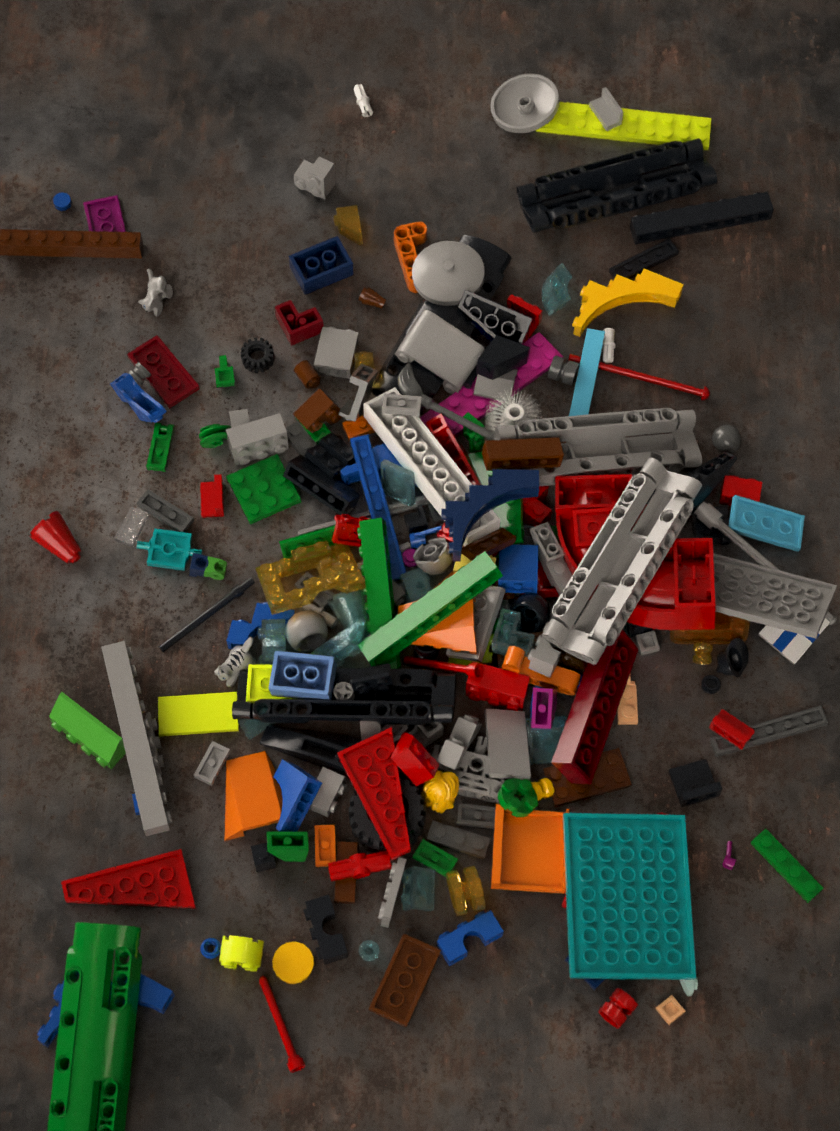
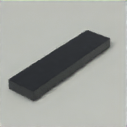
M669 238L609 268V273L614 279L617 274L631 279L637 276V274H641L643 269L649 270L677 256L679 251Z

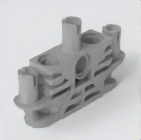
M483 736L477 738L475 751H466L457 770L438 763V770L453 772L458 776V795L500 804L498 791L505 782V778L490 777L488 756H486L488 749L486 737L483 745ZM434 745L432 754L436 761L440 754L438 753L439 745ZM478 762L482 767L477 769L472 764Z

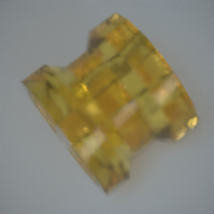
M707 643L694 644L693 651L695 655H693L692 661L700 665L712 663V657L710 656V653L713 651L712 645Z

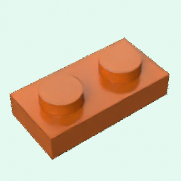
M364 415L358 417L355 422L346 421L342 423L349 441L350 438L369 435L375 432L364 418Z
M315 825V866L328 867V863L336 861L335 825Z

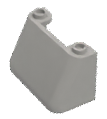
M424 310L414 321L394 355L404 363L415 360L442 378L445 391L453 394L459 392L485 349L481 344L435 313Z

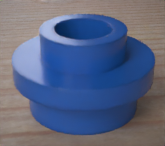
M215 938L205 939L200 947L202 955L208 959L218 957L221 951L220 942ZM209 946L215 947L213 952L207 951Z

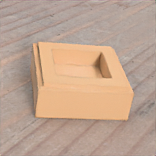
M673 995L669 996L655 1008L668 1025L685 1013L684 1008Z

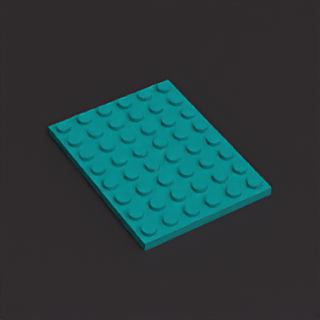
M564 813L563 836L570 979L695 980L696 967L685 815Z

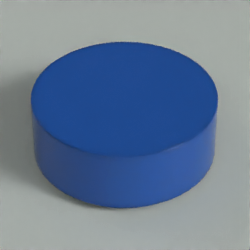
M58 193L53 198L55 208L60 211L69 209L72 204L71 198L67 193Z

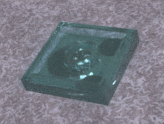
M388 460L380 462L381 482L385 495L408 506H413L415 504L414 472Z

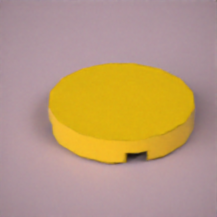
M287 942L280 946L272 960L276 976L288 984H299L305 981L314 968V958L310 949L299 942Z

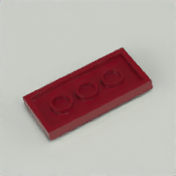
M158 335L127 354L128 359L134 366L139 362L151 373V376L146 377L145 380L169 409L200 389L197 382Z

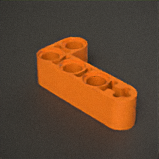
M423 222L401 225L394 230V245L407 287L413 293L418 292L412 280V267L408 266H413L417 257L415 246L422 245L427 240V226Z
M516 646L508 647L502 669L530 676V684L543 688L557 689V692L566 695L576 694L581 677L579 673L556 666L552 676L549 678L529 669L530 660L525 656L523 649Z

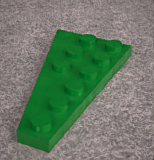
M482 451L468 454L481 484L488 485V477H492V471H486ZM523 498L508 501L493 508L492 510L500 519L499 529L503 527L516 536V542L512 545L524 543Z

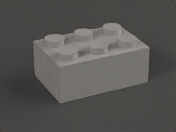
M280 413L226 429L228 445L235 466L245 465L256 459H264L275 453L281 454L289 449L287 431Z

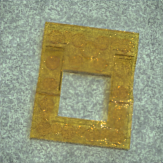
M320 541L306 547H298L295 550H291L292 557L283 558L276 562L265 563L255 567L272 615L311 604L321 591L335 588L347 594L366 588L365 581L349 545L335 544L329 546L328 541ZM316 568L319 577H311L303 581L304 588L293 589L285 593L280 578Z

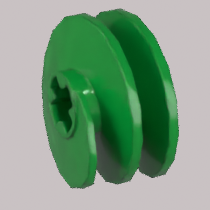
M212 424L201 428L199 434L200 445L203 448L221 446L224 443L223 440L227 439L226 429L231 428V426Z

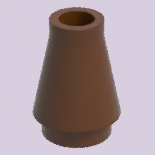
M364 287L358 300L362 304L383 309L387 299L380 296L370 287Z

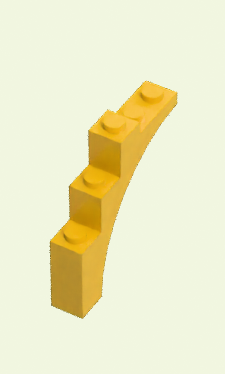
M643 269L641 275L637 274L635 281L617 274L614 281L610 280L608 287L590 280L587 286H583L580 293L582 305L579 312L581 314L579 317L576 316L573 321V334L580 337L586 327L596 317L619 305L633 302H652L675 308L682 294L684 284L647 269Z

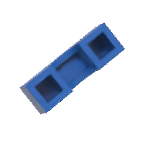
M491 910L478 913L474 916V920L469 923L464 921L453 932L446 931L438 937L437 947L441 950V954L449 967L467 957L468 951L463 944L467 937L476 936L481 939L484 946H487L503 936L504 931Z

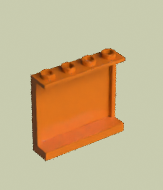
M496 804L491 889L565 894L563 814L569 813V809H566V812L533 810L527 817H515L511 815L513 812L508 809L505 810L501 804Z

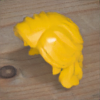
M437 770L435 777L424 782V785L420 788V793L423 794L425 799V806L428 808L431 806V810H436L437 813H444L447 809H453V804L459 791L458 776L453 772Z

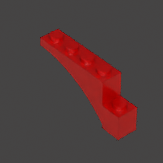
M441 413L425 422L429 431L471 484L482 485L465 448L456 438L451 425Z

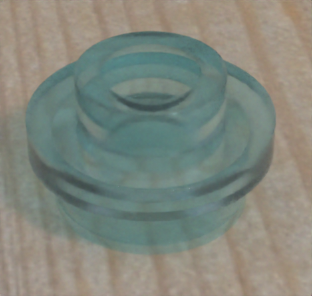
M372 940L362 942L359 946L360 957L365 961L375 960L379 955L378 944ZM371 948L373 953L366 954L365 950Z

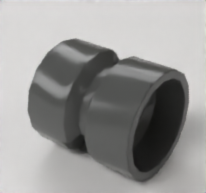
M554 356L548 372V378L555 381L561 379L562 383L573 386L580 363L571 360L565 362V358Z

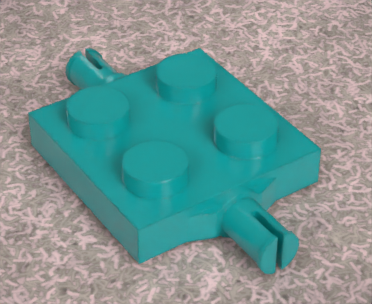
M154 528L153 536L149 542H137V549L148 550L147 566L185 571L187 560L190 556H193V553L202 555V550L191 548L192 533Z

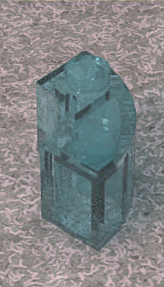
M563 263L547 277L542 287V302L549 316L561 310L571 300L567 286L573 277Z
M285 619L262 620V628H258V639H262V655H259V664L273 665L275 651L287 652Z

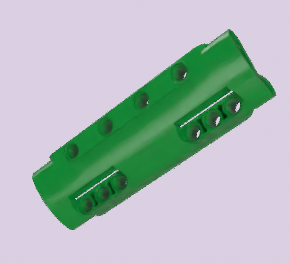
M75 922L73 946L69 947L66 959L47 1131H95L100 1081H102L97 1131H125L142 967V956L138 950L141 927ZM114 950H116V952H115V961H114L113 980H112L111 999H110V1008H108L109 995H110V985H111V976H112V966H113V957H114Z

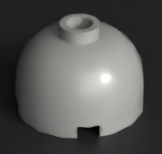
M438 537L428 540L429 544L426 546L420 545L413 555V559L419 569L429 575L444 573L453 560V554H449V543L444 538Z

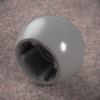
M309 610L300 611L294 614L287 622L285 634L288 643L295 650L310 652L324 644L327 639L328 628L325 620L318 613Z

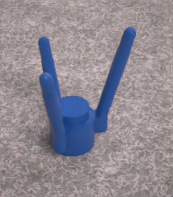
M442 526L410 533L411 547L418 548L422 544H427L426 536L438 533Z

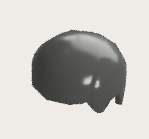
M722 425L714 430L712 442L722 453L725 451L734 453L740 448L741 436L735 427Z

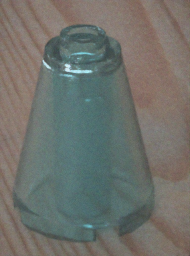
M359 587L357 592H353V589L336 594L332 597L333 601L327 600L328 605L351 641H356L359 644L366 637L370 636L367 630L368 614L365 611L366 596L363 587Z

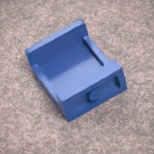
M510 545L499 551V570L503 577L498 579V587L505 589V593L537 594L538 545Z

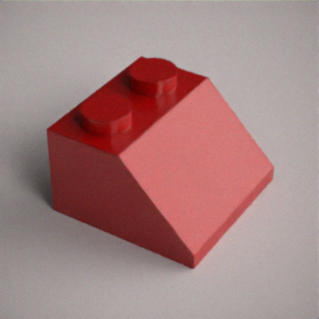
M407 732L402 733L391 759L415 786H418L435 777L439 764L413 735Z

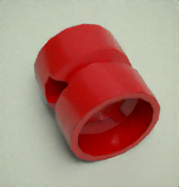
M616 988L609 997L610 1002H605L598 1012L610 1025L620 1029L627 1020L626 1015H631L638 1004L628 993L620 988Z

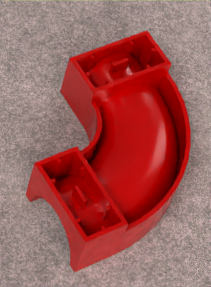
M632 474L555 476V512L558 542L564 553L563 558L572 575L589 549H576L572 510L614 507L631 480ZM676 538L627 622L659 630H714L715 581L713 538ZM599 585L596 586V588H595V590L593 591L592 595L590 596L589 600L591 599V597L593 596L594 592L596 591V589H597V587H598Z

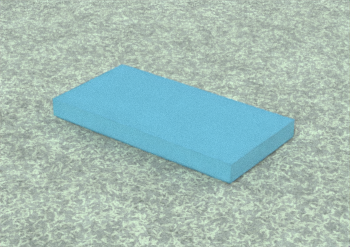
M734 495L732 497L729 527L739 535L798 552L801 550L805 516Z

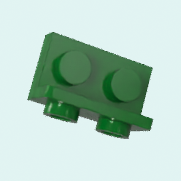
M469 412L463 416V418L485 429V425ZM463 426V435L469 441V452L479 451L484 446L485 437Z

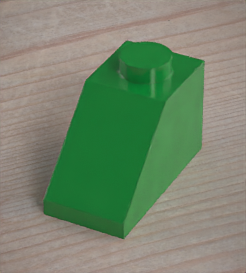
M267 831V851L285 862L306 861L309 851L307 832Z

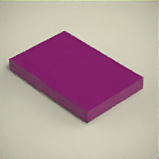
M118 195L83 202L89 231L126 232Z

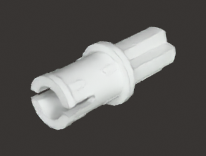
M357 84L354 87L357 97L356 102L361 108L363 117H369L368 112L370 116L373 114L369 103L370 98L366 95L363 85Z
M605 328L602 346L603 362L609 364L614 360V349L616 348L614 343L615 330Z

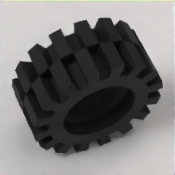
M255 337L254 341L249 339L248 343L245 342L243 344L244 347H241V359L244 367L248 368L250 372L254 369L255 373H258V370H261V373H263L264 368L269 370V365L272 366L274 361L272 344H269L268 340L264 342V339L261 337L260 341ZM255 351H261L265 355L263 358L256 360L251 358V354Z

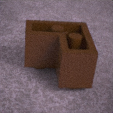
M320 388L293 413L312 434L320 430L325 421L332 426L342 418V416L338 415L341 408Z

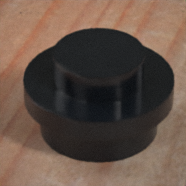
M707 675L702 679L701 688L707 694H715L720 690L721 682L718 677Z

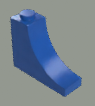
M282 759L273 776L280 785L283 798L282 811L276 829L280 832H297L322 782L298 765Z

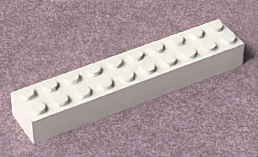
M395 387L385 392V394L401 395ZM384 393L363 403L364 418L405 471L413 476L415 484L440 516L441 509H445L446 501H465V493H469V485H472L471 482L418 416L382 413ZM493 510L484 514L473 525L466 536L464 546L499 529L500 519Z

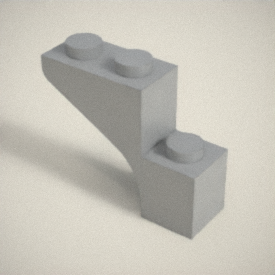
M469 714L458 717L450 738L445 740L437 759L438 763L454 770L459 768L468 747L481 729L482 724L478 722V718Z

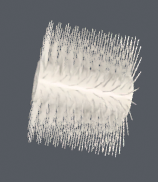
M514 390V401H512V395L511 398H508V401L507 399L504 400L505 403L503 400H499L502 406L501 409L495 406L494 408L493 406L488 408L490 411L485 416L490 415V420L488 418L485 420V422L488 421L485 427H489V430L492 432V430L495 431L494 426H515L522 420L534 419V417H537V414L534 412L539 413L541 411L538 409L536 411L533 409L532 411L529 406L526 407L530 402L523 406L524 401H521L520 398L518 403L515 404Z

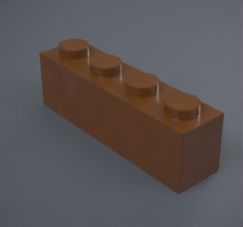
M559 437L485 441L482 450L486 471H492L493 469L555 468L561 466L564 457Z

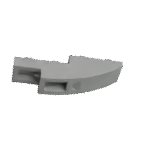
M546 522L531 528L530 532L534 545H538V557L551 587L555 586L560 596L572 574L563 558V550L549 523Z

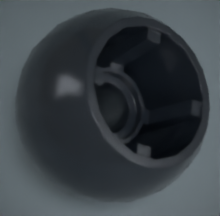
M523 593L517 596L509 608V619L512 626L523 634L543 631L547 621L549 622L551 618L549 603L544 597L535 593Z

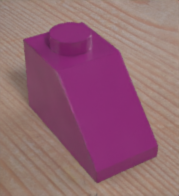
M533 688L531 728L552 729L557 706V689Z

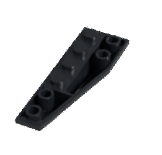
M727 452L721 453L710 461L684 474L697 479L702 484L700 491L693 501V510L722 481L738 459L736 455ZM654 490V492L652 493L651 497L649 498V500H648V502H647L646 504L649 503L650 499L652 498V496H653V494L655 493L656 490Z
M267 726L259 744L348 777L337 753L361 742V739L345 734Z

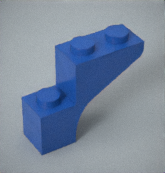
M124 373L110 383L121 401L129 403L140 421L156 423L167 412L159 402L141 389L131 374Z
M267 602L257 603L251 624L246 620H232L227 637L228 649H233L237 645L243 646L249 637L254 638L258 634L285 627L289 619L295 614V610L287 606L276 607Z

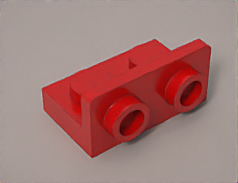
M348 514L335 515L336 525L332 542L357 547L362 546L361 539H359L357 528L360 527L359 521L370 519L362 516L356 518Z

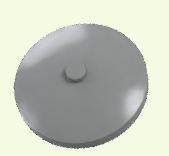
M523 74L504 82L495 91L490 107L494 121L499 127L513 133H527L543 127L552 120L558 111L560 98L555 84L550 79L537 74Z
M442 241L426 247L418 254L412 267V280L417 292L427 301L442 306L459 305L465 290L477 294L483 285L485 276L484 264L480 255L470 246L456 241Z

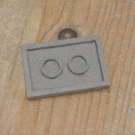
M399 857L397 863L393 862L389 876V880H392V883L387 882L383 898L387 901H382L378 919L382 920L380 926L389 927L407 859Z

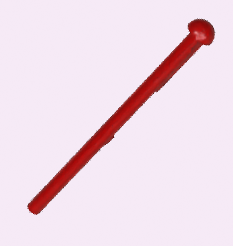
M570 354L568 361L580 363L581 357ZM599 362L598 369L702 396L701 400H706L710 396V390L706 386L703 390L631 369Z

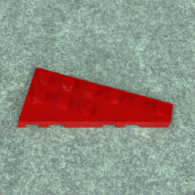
M392 727L338 752L337 756L391 860H394L410 852V843L398 766L391 759L395 750Z
M181 849L61 881L66 903L196 909Z

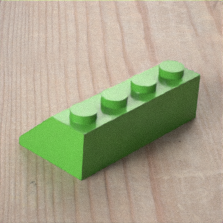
M63 692L59 694L49 715L52 722L51 726L59 733L63 731L71 743L75 744L77 742L81 745V750L88 756L91 754L95 756L96 761L102 767L108 766L112 770L126 754L123 739Z

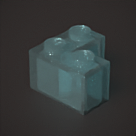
M501 609L492 640V653L506 655L509 646H516L523 649L525 656L528 657L531 649H534L535 635L519 631L521 624L520 612Z

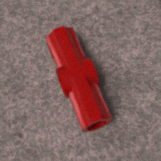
M387 851L368 855L366 853H358L350 856L349 859L328 863L331 882L350 877L354 879L364 878L371 873L392 868Z

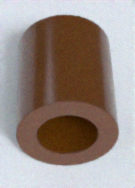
M308 360L301 361L295 366L294 373L307 389H314L320 384L321 377Z

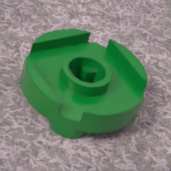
M507 779L498 791L499 803L505 810L508 809L513 812L511 815L515 817H527L538 806L537 794L532 788V783L527 779ZM515 795H518L521 798V801L519 800V798H515Z

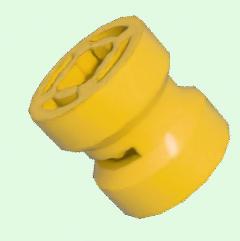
M548 778L539 779L538 782H531L538 801L542 798L545 799L553 796V784Z

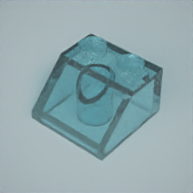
M555 716L552 729L531 728L532 718H526L530 765L551 763L565 726L566 717Z

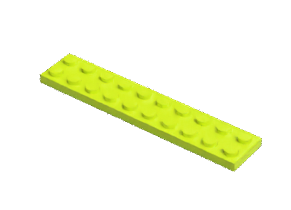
M560 102L558 111L552 120L536 130V132L661 145L672 141H681L683 143L699 138L702 142L703 150H708L711 118L621 108L623 110L622 125L606 131L589 105Z

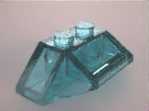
M365 614L309 654L332 656L337 663L336 668L340 667L345 663V658L348 656L353 658L361 652L358 644L365 639L368 616Z

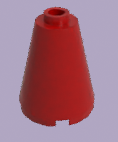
M54 511L49 514L50 519H42L30 532V538L67 564H74L81 558L80 554L82 551L60 512Z

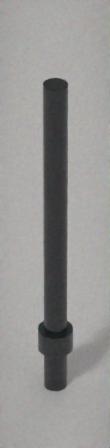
M250 577L241 585H236L229 594L158 646L159 649L165 652L232 600L241 597L244 591L255 584L254 580Z

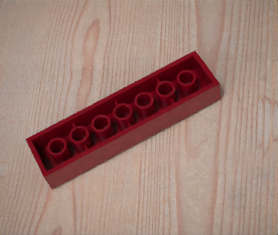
M623 630L614 644L606 647L596 665L587 663L558 746L553 755L551 763L572 784L592 783L639 650Z

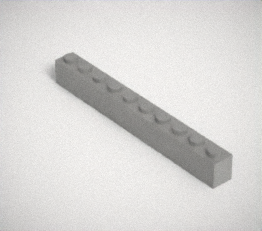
M125 641L102 646L143 830L146 836L169 831V823H172L170 811H165L164 805L168 804L165 792L161 793L160 786L163 785L161 773H156L155 767H159L157 756H152L151 749L155 747L152 736L148 737L147 734L150 726L148 718L144 719L142 713L146 712L144 701H139L138 694H142L139 682L135 683L134 679L137 676L135 664L131 665L130 659L133 658L131 647H127Z

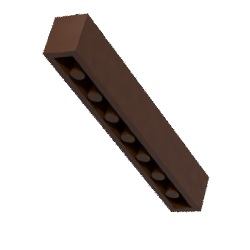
M0 229V255L142 258L143 253L141 232Z

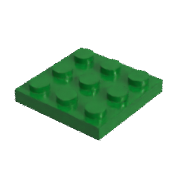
M278 454L226 476L250 525L301 503V498L293 483L283 477L285 468Z

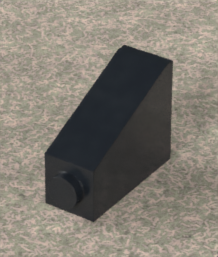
M496 335L479 357L476 374L494 380L527 364L530 347Z

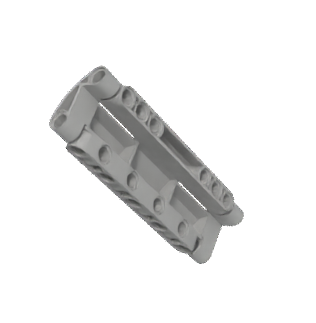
M657 408L522 420L515 426L495 427L494 431L495 440L559 437L560 442H566L561 443L564 457L560 467L513 469L539 470V486L555 485V476L632 474L633 477L640 473L648 458L657 459L664 465L667 471L674 473L680 472L683 468H693L702 465V455L693 433L696 423V415L693 409L675 411L671 408ZM672 432V433H670V434H659V435H648V436H637V437H625V436H634V435H645V434H656V433Z
M648 458L640 473L634 475L629 481L553 606L552 619L543 631L542 636L570 655L596 665L606 647L613 645L688 520L693 511V501L702 487L701 482L693 477L667 471L660 461L655 458ZM656 489L655 493L653 494L652 498L650 499L649 503L647 504L646 508L644 509L634 528L632 529V531H630L634 523L636 522L637 518L639 517L640 513L642 512L643 508L645 507L646 503L648 502L649 498L651 497L652 493ZM599 585L596 591L594 592L593 596L591 597L590 601L588 602L587 606L585 607L584 611L582 612L581 616L579 617L578 621L576 622L575 626L572 628L581 611L583 610L584 606L586 605L587 601L589 600L590 596L592 595L593 591L595 590L596 586Z

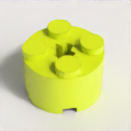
M223 936L219 962H221L224 968L237 969L238 965L242 966L246 971L257 972V968L261 967L264 941L258 940L257 944V942H252L253 938L229 936L228 938Z

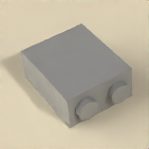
M322 327L314 361V369L318 374L350 379L359 343L358 332L350 329L341 330L335 327Z

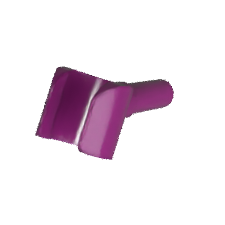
M727 841V851L722 866L732 871L736 859L731 858L732 841Z

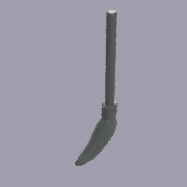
M408 363L397 377L402 395L421 396V406L427 410L432 409L440 414L442 413L443 416L489 440H495L494 433L440 406L432 398L423 394L421 386L415 379L411 363Z

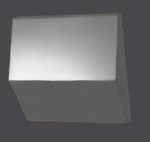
M514 369L494 380L478 374L474 395L496 400L495 398L498 396L500 401L504 397V400L507 399L508 401V398H511L518 370Z

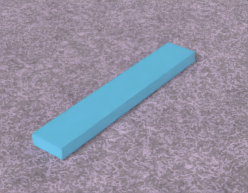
M587 328L569 416L589 414L605 331Z

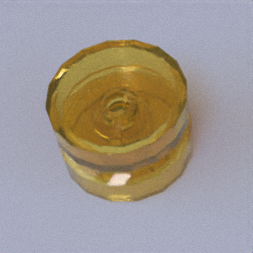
M474 865L464 867L462 872L464 881H462L461 875L457 870L446 872L448 890L457 917L468 913V901L473 911L485 910L483 887Z

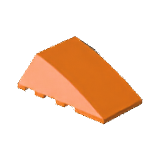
M476 596L411 645H429L438 649L449 648L452 651L461 652L462 650L468 651L470 654H477V637L474 625V602H476ZM416 601L398 606V614L402 613Z
M266 751L226 760L225 841L243 837V831L279 822L283 804L282 791L279 783L273 777L276 769Z

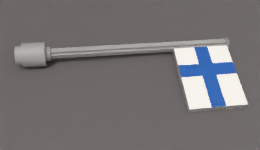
M703 502L694 512L697 515L696 518L709 529L712 527L718 528L761 566L779 570L727 526L723 519H721L723 514L710 503ZM829 611L827 612L818 636L828 625H833L836 622L837 616H833ZM767 625L758 634L793 665L817 639Z

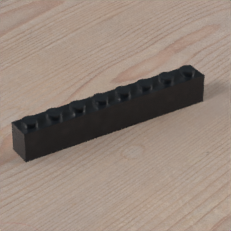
M757 192L753 195H741L737 198L721 199L720 201L705 202L694 206L688 205L678 209L672 208L662 212L656 211L651 214L636 215L631 217L629 228L636 245L769 220L772 217L774 208L768 192Z

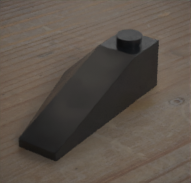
M468 290L464 291L458 306L493 338L499 335L519 344L524 343L535 319Z

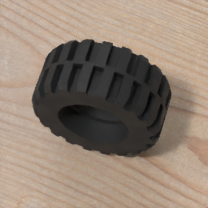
M399 774L403 805L407 811L406 825L409 843L414 845L417 842V837L422 835L426 822L425 799L423 794H420L418 786H413L412 781L408 778H405V780L401 779ZM354 790V796H351L349 807V822L355 838L358 837L359 843L362 846L367 845L368 850L372 852L375 849L379 850V852L387 851L373 823L369 820V816L357 792Z

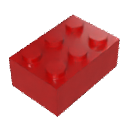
M482 664L484 672L480 679L468 676L466 696H469V699L487 701L492 706H506L507 709L513 711H523L529 690L530 676Z

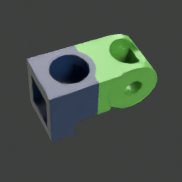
M193 553L189 576L197 577L198 575L222 580L225 577L227 562L222 559Z

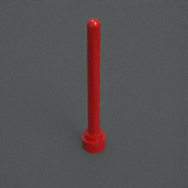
M406 656L403 660L405 664L466 673L470 678L480 679L484 672L483 665L475 662L462 665Z
M261 976L259 983L289 1057L287 1059L288 1069L290 1073L297 1072L306 1067L305 1062L299 1054H296L267 978Z

